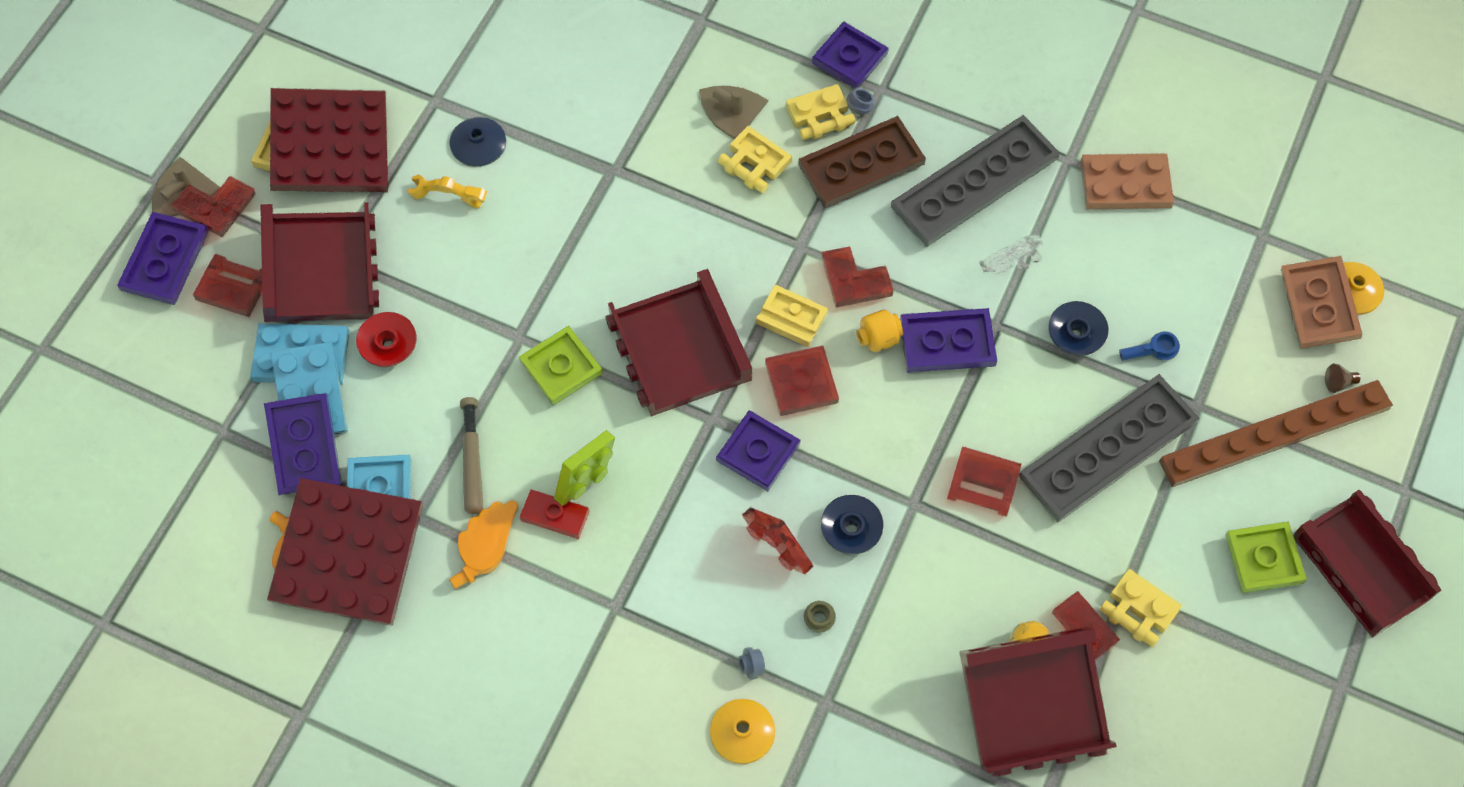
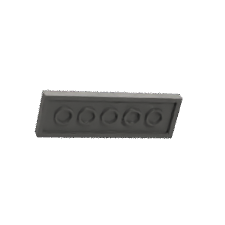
M1022 115L892 200L891 208L928 247L1058 160L1060 152Z
M1158 374L1023 469L1018 477L1059 523L1197 424L1200 418L1165 379Z

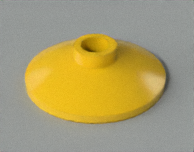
M1344 262L1357 315L1372 312L1380 305L1384 297V285L1381 278L1367 265L1358 262Z
M736 699L727 702L717 710L711 721L710 737L715 750L723 758L737 764H748L761 759L771 749L775 738V725L769 711L760 703L749 699ZM740 723H745L748 725L749 730L746 733H740L736 727Z

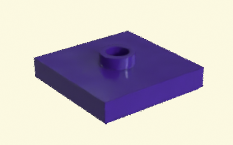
M843 21L814 54L812 64L856 89L864 83L886 57L889 48Z
M748 410L716 456V461L768 492L799 447L801 440Z

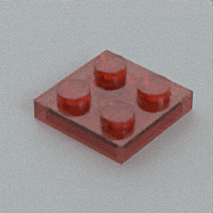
M823 345L765 358L766 369L780 416L839 403L838 392Z

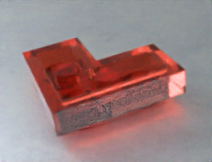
M229 176L213 197L188 184L173 203L172 208L174 212L195 223L206 225L209 231L223 238L256 193L254 188Z
M850 246L822 252L821 258L836 308L893 296L894 290L886 265L857 271Z
M752 507L742 514V517L748 524L746 527L748 533L755 540H764L771 547L776 548L780 554L778 560L787 570L792 571L794 569L806 574L814 567L783 520Z
M1078 591L1058 605L1052 612L1066 630L1082 627L1095 630L1097 642L1092 643L1095 661L1120 641L1119 637Z

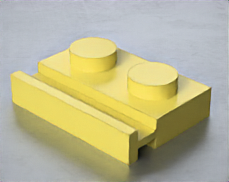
M774 285L760 314L756 317V324L809 348L811 341L816 336L828 314V308L778 285Z

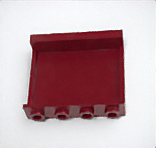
M364 202V212L273 214V204H260L264 322L368 319L374 315V308H379V290H373L372 282H378L377 264H371V256H377L376 239H370V231H375V214H369L368 202Z
M708 269L697 272L696 282L615 309L612 302L608 303L609 315L605 316L608 328L611 333L616 331L619 340L615 341L621 357L626 356L629 365H626V370L630 381L637 382L640 389L636 391L638 400L642 408H648L651 417L752 381V366Z
M1082 627L959 651L980 765L983 770L988 773L992 772V776H1004L1012 773L1011 768L1024 766V770L1039 769L1044 767L1043 762L1056 760V763L1059 764L1069 763L1076 760V755L1087 753L1088 757H1098L1106 755L1107 749L1117 747L1116 742L1110 740L1092 647V643L1097 642L1094 629Z

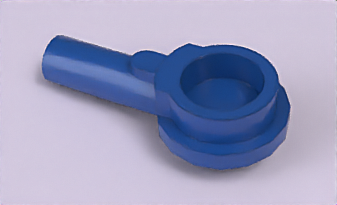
M1164 331L1155 334L1150 343L1120 349L1119 354L1122 361L1153 355L1162 361L1171 360L1178 354L1180 343L1173 333Z

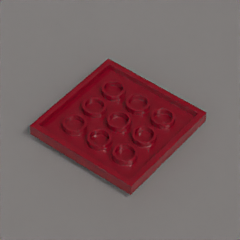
M270 88V191L388 192L386 91Z
M300 478L267 600L272 603L393 626L424 505L423 502Z

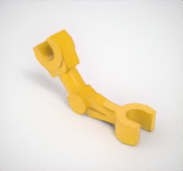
M415 175L411 180L417 187L410 188L407 191L414 199L425 197L429 191L452 193L461 197V200L468 205L478 209L484 203L487 191L482 188L469 185L465 187L447 176L427 181L422 175Z

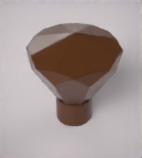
M1335 363L1331 364L1325 372L1326 387L1333 393L1342 391L1350 384H1358L1361 379L1358 372H1349L1343 366Z

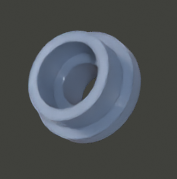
M856 88L848 94L846 102L853 112L868 114L873 109V95L866 89Z
M747 647L744 648L743 655L739 656V667L743 675L746 674L750 680L757 679L758 675L764 674L765 662L760 649L753 650V648Z

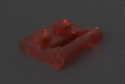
M215 254L196 287L193 296L196 301L250 317L262 294V268L260 270L228 261L225 256ZM224 271L252 280L253 282L252 284L244 283L219 275V273Z
M962 446L947 500L956 502V499L998 511V515L1007 517L1022 464ZM962 481L1002 492L1003 497L998 499L961 488L960 485Z

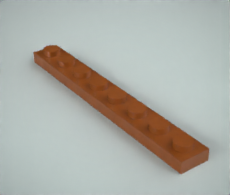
M1375 380L1162 456L1159 462L1171 486L1175 487L1388 411L1393 404L1379 380Z

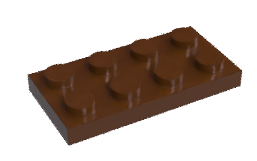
M896 116L799 158L798 166L824 208H828L925 165L926 158L899 116Z

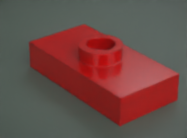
M530 489L520 514V520L579 539L590 511L589 507L570 501L562 506L554 499V496Z

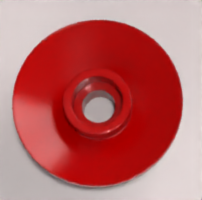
M382 312L371 316L361 325L356 337V345L362 358L368 363L379 367L394 366L406 360L412 354L417 341L416 331L411 321L395 312ZM387 341L393 342L390 346H383Z

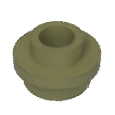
M814 601L804 611V622L814 632H826L835 623V610L827 602ZM821 613L826 619L823 622H817L814 619V615Z

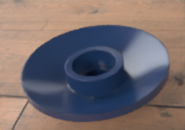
M474 117L461 122L455 127L450 136L452 154L458 161L468 166L480 167L491 164L503 154L506 147V135L503 128L494 120L485 117Z
M1071 301L1060 305L1052 313L1048 325L1050 337L1055 345L1064 352L1077 356L1089 355L1098 351L1106 342L1109 332L1108 323L1103 313L1095 306L1082 301ZM1077 330L1081 335H1075L1072 331Z
M844 495L834 499L827 505L821 518V531L827 543L835 550L850 555L861 554L872 549L879 542L884 527L883 517L878 507L869 499L859 495ZM854 525L857 531L853 533L848 532L846 526Z

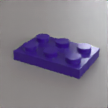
M152 212L117 284L120 291L175 305L209 233L207 226Z
M989 308L900 315L907 373L996 366L997 355Z
M322 393L264 403L278 495L296 493L300 478L342 485L328 394Z

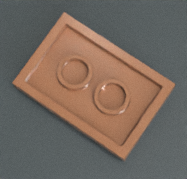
M1167 153L1082 155L1080 161L1086 209L1172 208L1174 198Z
M1342 256L1281 266V274L1300 349L1361 339L1362 330Z

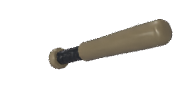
M466 397L460 400V408L464 412L465 431L462 435L464 510L468 514H478L483 510L479 436L476 433L475 420L478 400L473 397Z

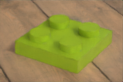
M569 325L519 356L520 363L553 406L603 374L601 366Z
M605 430L562 463L554 499L562 506L571 499H579L588 486L593 482L595 484L601 482L607 475V466L613 455L612 448L615 437L609 431Z
M1289 521L1228 530L1225 534L1242 593L1304 584L1307 580Z

